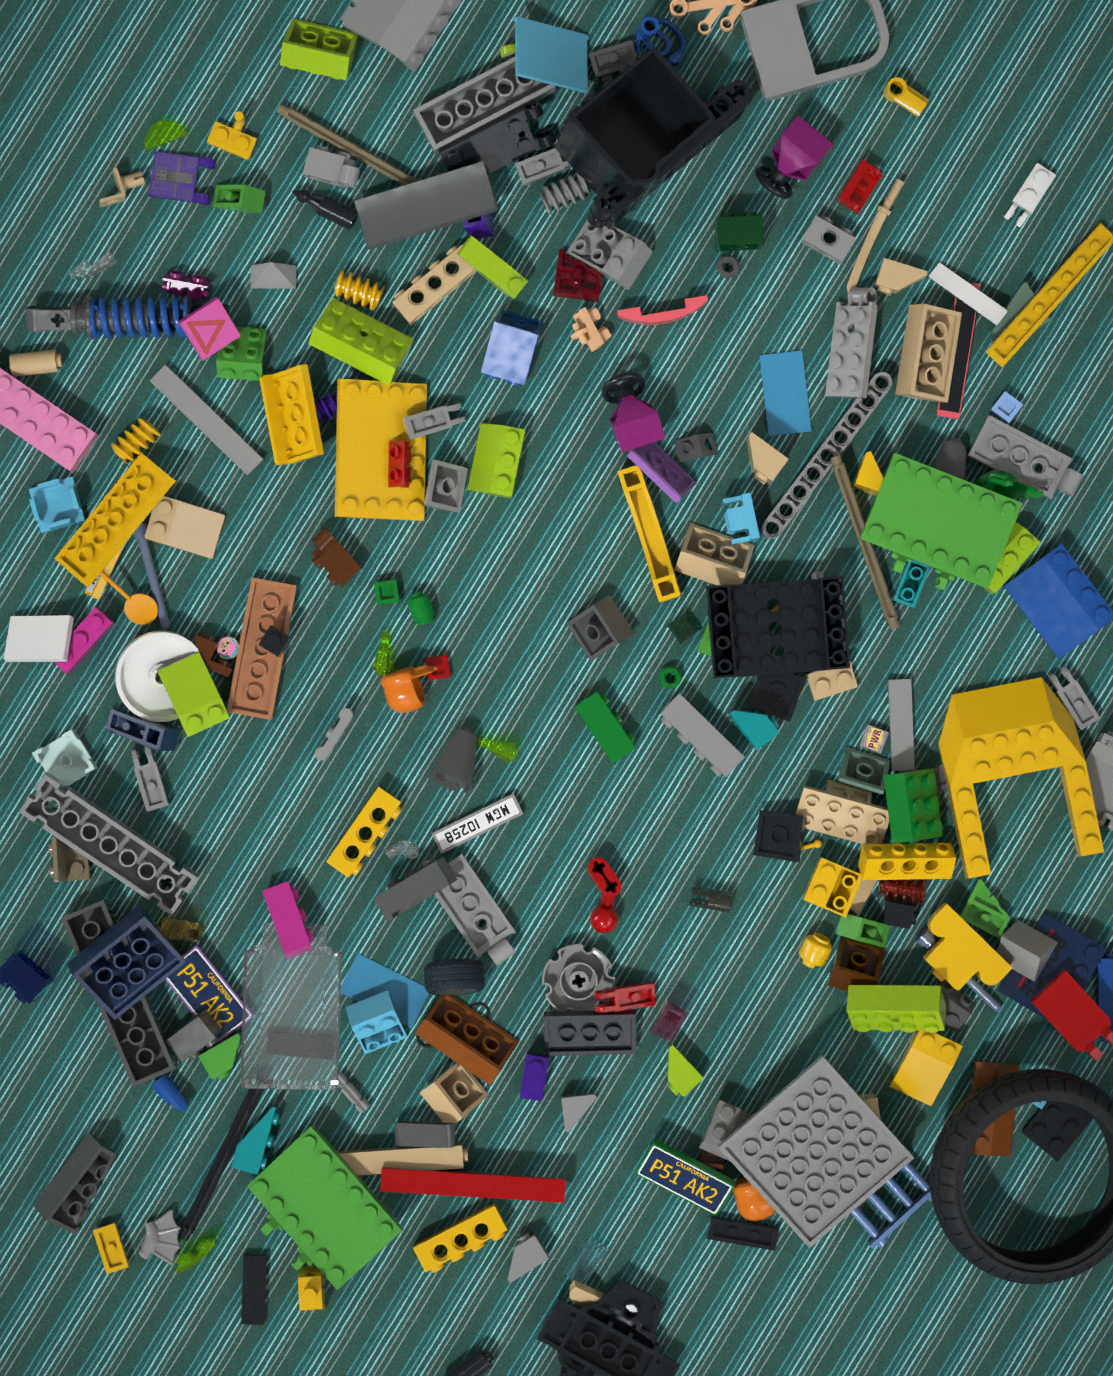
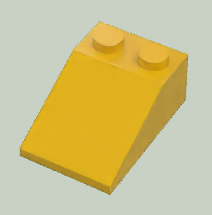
M915 1030L889 1087L932 1106L963 1046L938 1033Z

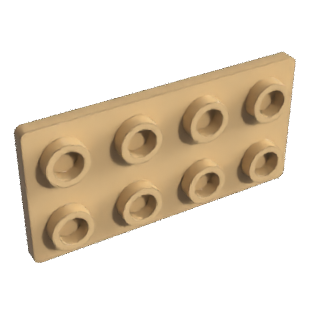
M828 780L825 791L804 786L795 815L806 817L805 829L860 844H882L889 824L888 808L871 804L872 791Z

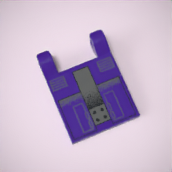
M155 151L148 196L209 205L210 197L207 194L195 193L198 167L213 170L216 162L209 157H194Z

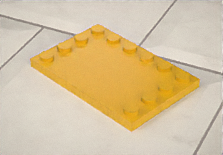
M337 380L335 517L424 521L426 435L408 440L402 418L426 411L427 384L391 382L389 386L381 381ZM406 440L412 446L411 463H406V467H411V483L409 488H389V442Z

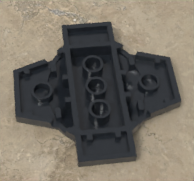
M620 1279L596 1303L579 1308L559 1297L537 1336L539 1341L557 1350L561 1363L560 1376H674L680 1366V1363L660 1353L655 1337L662 1301L623 1279Z

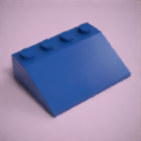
M1062 544L1057 545L1003 586L1058 659L1113 620V610Z

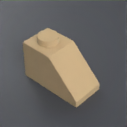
M884 258L881 262L874 287L878 288V292L885 295L896 294L923 280L928 271Z

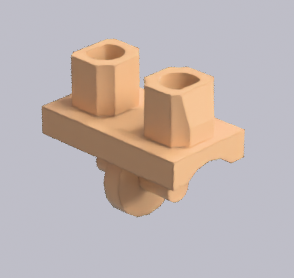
M585 307L573 316L576 322L572 325L575 333L570 337L572 340L579 338L582 345L588 344L591 352L598 350L611 337L606 327L597 330L594 324L601 319L597 308L587 310Z

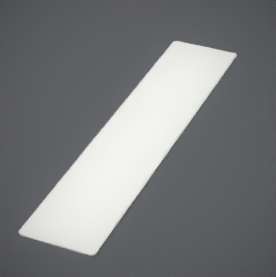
M938 263L929 275V278L996 325L1008 312L941 263Z

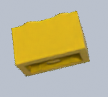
M819 857L802 899L846 918L862 881V876L855 871Z

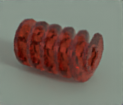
M909 879L908 882L907 880H879L877 899L883 893L885 901L892 895L893 902H896L901 897L902 904H905L907 899L910 898L912 906L919 900L920 907H923L926 894L924 879H919L916 883V879Z

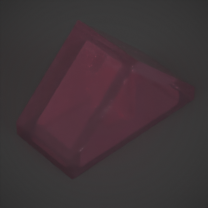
M666 1001L651 1032L671 1042L687 1017V1010Z

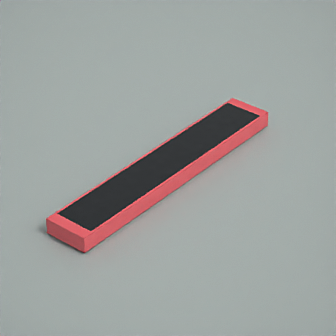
M969 283L980 291L981 284ZM955 296L953 311L961 312L962 316L948 403L938 402L936 416L959 420L976 310Z

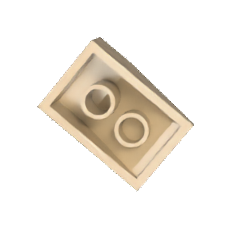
M163 496L152 510L144 538L213 559L225 515Z

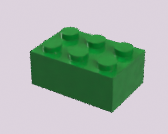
M934 768L883 775L892 843L913 842L942 837V823Z

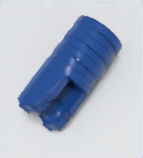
M167 1073L151 1085V1088L158 1093L165 1103L169 1102L173 1108L180 1112L186 1110L188 1106L187 1100L179 1092L181 1089L172 1081Z

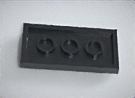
M636 1010L601 1013L596 1011L544 1012L545 1056L636 1054Z

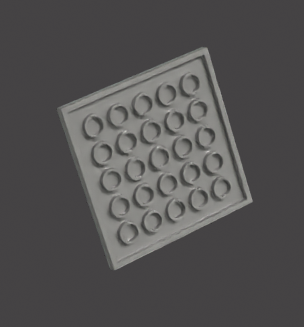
M823 1055L718 1145L722 1153L809 1248L914 1159L911 1152Z

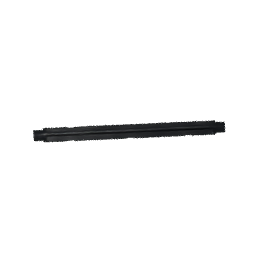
M259 1072L256 1079L253 1080L181 1227L182 1231L179 1238L188 1241L191 1233H194L266 1086L267 1074Z

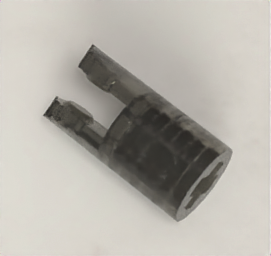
M692 886L691 892L693 894L708 897L709 899L692 898L689 902L690 906L730 913L733 893Z

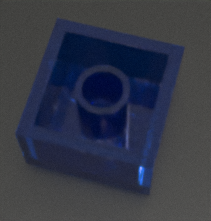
M21 950L14 952L0 967V984L7 989L11 987L16 992V998L24 1004L26 1002L29 1004L36 1002L55 981Z

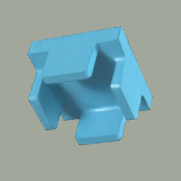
M74 477L62 480L59 478L37 484L38 487L29 489L31 496L29 501L34 519L38 522L42 534L86 521Z
M751 493L722 500L723 505L740 502V507L727 509L724 513L728 534L732 535L742 532L747 534L746 537L732 539L730 541L731 546L754 542L760 538Z

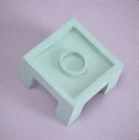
M75 729L62 734V737L32 753L37 763H41L45 771H48L62 781L60 787L63 789L98 769Z

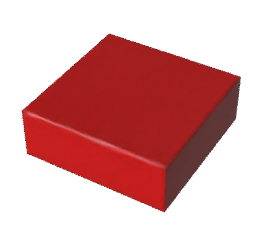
M447 654L425 658V664L437 666L438 668L434 672L427 674L428 681L451 677Z

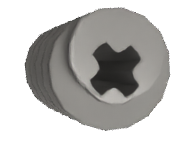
M576 173V180L569 175L568 183L560 179L559 187L552 182L551 190L547 186H543V194L539 191L549 215L552 214L551 207L560 211L561 203L568 208V200L577 204L578 196L585 201V193L589 194L585 180L578 173Z

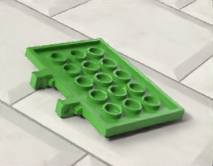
M893 453L860 539L893 551L891 557L895 558L891 570L900 574L904 569L906 561L912 562V560H916L934 567V572L939 573L934 584L936 588L944 590L948 580L953 581L956 576L988 589L1023 503L905 456Z
M314 1125L309 1127L247 1185L270 1212L266 1216L270 1221L261 1228V1231L268 1236L277 1227L281 1231L284 1229L300 1247L298 1251L301 1255L291 1263L293 1268L297 1271L306 1263L309 1267L315 1264L336 1290L340 1289L404 1230L400 1223Z

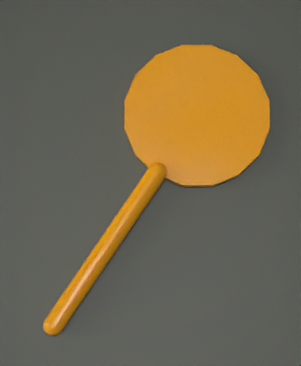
M103 571L100 573L108 583L127 599L124 611L130 621L140 625L149 624L154 621L158 614V606L152 597L143 593L129 596Z

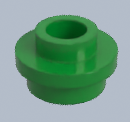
M667 666L661 670L659 680L665 688L673 689L681 683L682 674L678 668ZM668 673L674 674V681H667L666 675Z

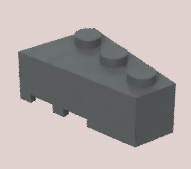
M444 856L438 860L432 857L422 863L423 869L419 871L417 868L412 869L404 874L406 879L400 882L397 878L386 885L388 890L373 898L387 922L457 880Z

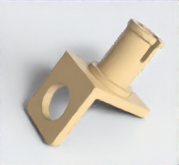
M114 167L112 173L119 194L100 199V207L125 201L127 189L145 185L142 172L138 171L137 173L122 177L119 175L117 167Z

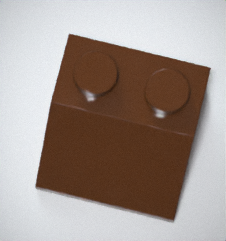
M841 936L827 985L847 992L848 985H877L885 949Z

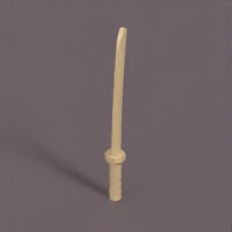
M896 179L882 206L879 205L877 209L879 212L867 234L849 278L847 293L851 288H856L877 234L886 216L889 217L891 213L889 210L904 185V182Z

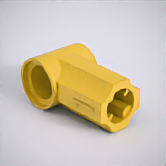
M899 77L892 78L883 89V94L887 100L896 102L916 117L920 115L929 99L912 89ZM890 85H897L900 88V94H893L890 90Z

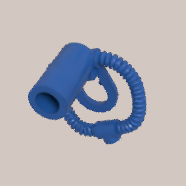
M651 16L644 18L636 29L637 35L635 36L634 48L637 56L641 53V42L649 50L653 48V44H650L648 40L655 33L659 35L658 38H662L666 42L665 50L658 52L664 56L670 51L671 41L669 37L659 30V24L667 25V27L669 26L680 41L679 49L667 61L671 66H677L682 60L681 55H683L686 50L685 48H687V41L682 31L669 19Z

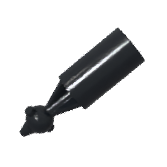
M305 189L292 191L300 203L308 202L317 215L348 230H351L358 216L356 210L327 196H310L309 192Z

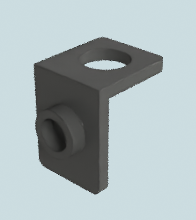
M713 433L697 434L674 442L679 463L718 454ZM705 439H708L710 442V451L705 447Z

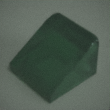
M690 610L667 625L680 644L702 629L701 624Z

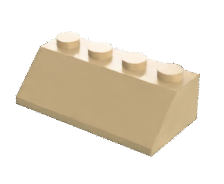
M928 304L909 305L895 395L948 403L962 316L961 312Z

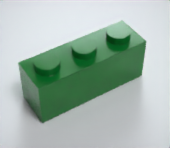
M595 692L574 708L611 762L615 763L634 750L635 746L633 744L637 741L630 731L624 732L620 726L624 722L618 713L612 714L607 706L611 703L605 694L599 695L598 692Z

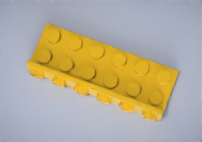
M141 453L54 559L80 582L89 587L176 481Z

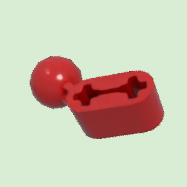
M594 858L586 866L587 873L602 894L600 905L596 906L590 914V923L597 932L609 933L617 927L619 922L617 911L613 907L615 896L621 891V883L605 859ZM594 862L603 865L601 868L602 875L599 872L594 873L592 871ZM606 881L615 883L614 893L611 891L606 892Z

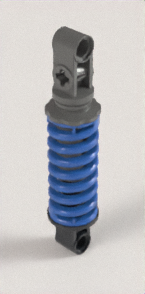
M192 295L181 300L180 307L177 297L172 298V307H167L165 297L160 298V307H155L153 297L147 299L148 304H142V298L140 297L135 299V304H130V299L125 297L123 304H118V299L112 298L111 305H106L105 298H92V296H89L84 305L72 302L71 307L28 306L26 307L27 331L30 332L72 330L73 334H79V332L87 333L89 340L99 339L102 333L107 339L113 338L114 334L118 338H125L127 333L130 338H137L139 332L143 338H149L151 332L155 338H160L163 332L167 338L174 337L176 332L180 338H187L178 321L203 305H195ZM222 304L229 315V305ZM58 314H60L61 318H64L61 323H59L58 319H55Z

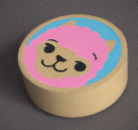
M232 637L220 639L217 646L219 656L227 660L237 657L238 641Z

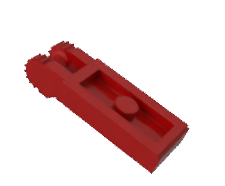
M649 981L613 987L611 990L595 991L596 998L604 999L611 997V1003L595 1005V1011L600 1013L620 1012L656 1005L655 983Z

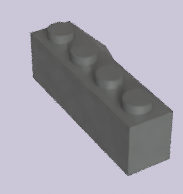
M88 1132L33 1206L46 1221L77 1235L80 1229L78 1224L81 1218L86 1217L89 1211L87 1206L91 1198L96 1197L98 1193L97 1186L100 1180H104L116 1153L104 1140Z

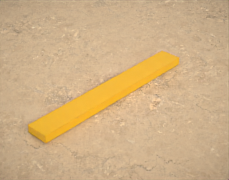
M1102 223L1096 226L985 351L1001 367L1011 359L1112 245L1113 234Z

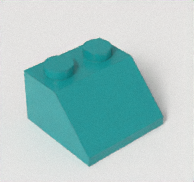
M736 710L728 713L754 750L760 749L780 734L777 730L780 726L772 716L768 718L763 714Z

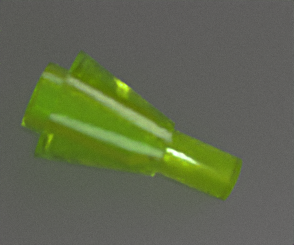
M381 633L380 647L372 666V670L376 671L377 675L384 676L394 671L391 650L389 648L390 633Z
M480 736L477 740L476 745L489 749L490 752L507 764L511 760L515 761L518 756L519 748H516L517 743L491 741Z

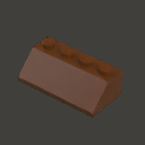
M441 995L415 1032L420 1038L489 1085L492 1084L519 1043L517 1039L453 995Z
M973 1059L970 1094L995 1078L1019 1071V1064ZM1015 1108L1003 1114L989 1125L976 1141L970 1154L1011 1156Z

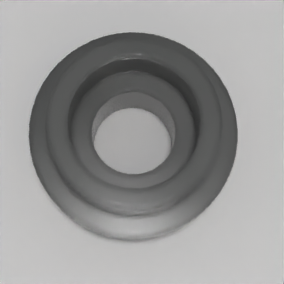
M725 255L717 263V271L724 278H732L739 271V262L734 256ZM730 263L732 270L726 271L724 265Z

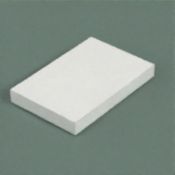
M70 615L11 616L4 660L7 662H67L74 618Z

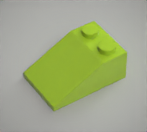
M199 652L157 670L187 737L230 718Z

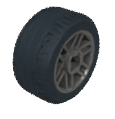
M449 959L430 962L424 967L425 990L432 995H461L479 992L485 987L484 965L480 960Z

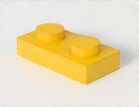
M116 1222L94 1229L93 1233L106 1274L129 1267L130 1265Z

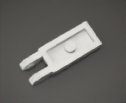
M1037 163L1012 200L1013 204L1004 218H1011L1016 207H1020L1024 210V213L1018 218L1016 225L1021 227L1028 215L1033 212L1056 174Z

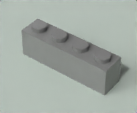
M680 693L660 712L663 716L660 720L669 729L673 726L679 732L676 736L685 745L688 743L696 748L693 751L694 754L702 761L706 758L712 764L709 768L718 777L721 774L726 777L745 758Z

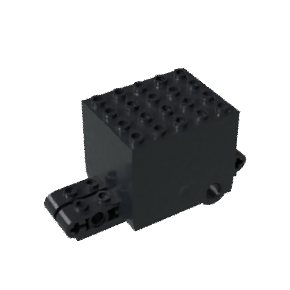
M653 47L648 52L643 50L635 58L636 62L633 65H625L618 72L619 76L615 80L613 78L608 79L602 85L603 89L598 94L596 92L590 94L585 99L586 103L581 108L576 106L571 110L564 122L565 125L560 130L561 133L557 136L558 141L555 149L597 194L592 199L594 203L587 215L590 225L595 228L606 226L610 229L626 214L638 209L645 198L742 117L750 104L748 100L750 95L749 85L745 81L736 80L727 87L724 85L720 86L713 93L714 96L710 100L705 99L702 101Z

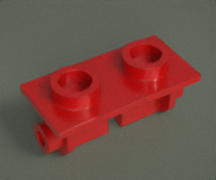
M406 440L389 442V488H409L411 483V467H406V463H411L412 446Z

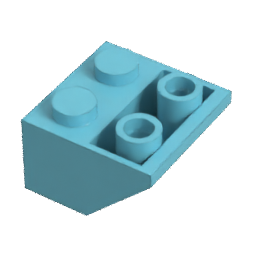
M388 990L345 1007L351 1027L365 1054L407 1038L406 1031Z

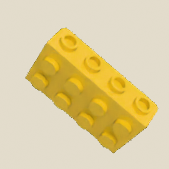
M298 365L275 374L261 376L260 385L275 464H294L323 455V443L321 441L308 365Z

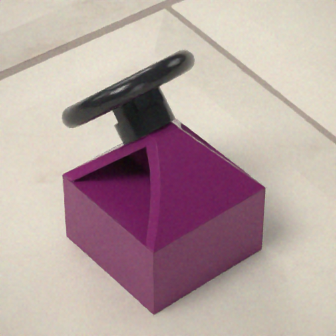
M797 116L782 133L771 151L776 166L773 169L759 166L755 169V176L769 192L777 197L789 199L793 195V190L787 182L789 177L806 181L823 162L833 144L800 116Z
M634 372L621 373L612 377L604 384L601 391L605 401L618 404L609 421L617 446L621 452L665 439L655 408L651 404L637 398L645 388V379L640 374ZM629 379L627 382L615 385L619 381ZM638 382V387L634 390L632 386ZM608 392H615L617 397L610 396Z

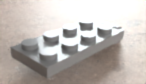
M872 287L851 288L848 292V304L836 302L825 392L827 397L867 398L878 308L876 304L877 293ZM853 325H854V326H855V330H854V332L851 333V329H852V327H853Z
M988 415L967 455L993 470L1011 473L1017 477L1018 481H1022L1023 484L1035 487L1037 491L1044 492L1043 496L1050 500L1053 499L1056 489L1073 497L1083 478L1082 474L1068 468L1069 464L1073 461L1071 457ZM1036 463H1040L1043 467L1040 472L1034 469Z
M461 854L448 863L457 880L434 895L476 956L480 958L482 954L488 952L494 963L498 966L516 953L506 939L511 934H515L516 931L468 861ZM480 919H485L487 925L483 928L478 926Z

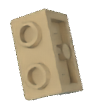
M851 661L850 668L814 671L806 675L814 701L858 687Z

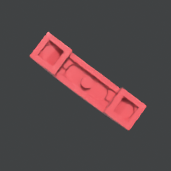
M708 296L685 299V308L641 316L640 307L617 310V317L623 321L640 325L671 323L688 317L701 309L708 302Z

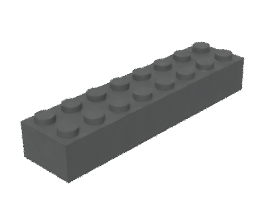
M107 899L61 918L76 955L117 923ZM148 994L116 1020L97 1002L133 1087L175 1070L178 1067L171 1048L165 1042L167 1040Z

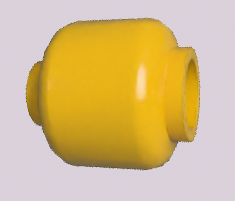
M820 933L807 935L799 950V955L803 959L802 963L810 968L824 966L833 949L830 939Z

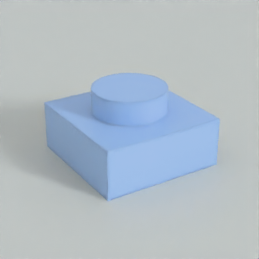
M1005 391L990 410L1009 424L1023 404Z

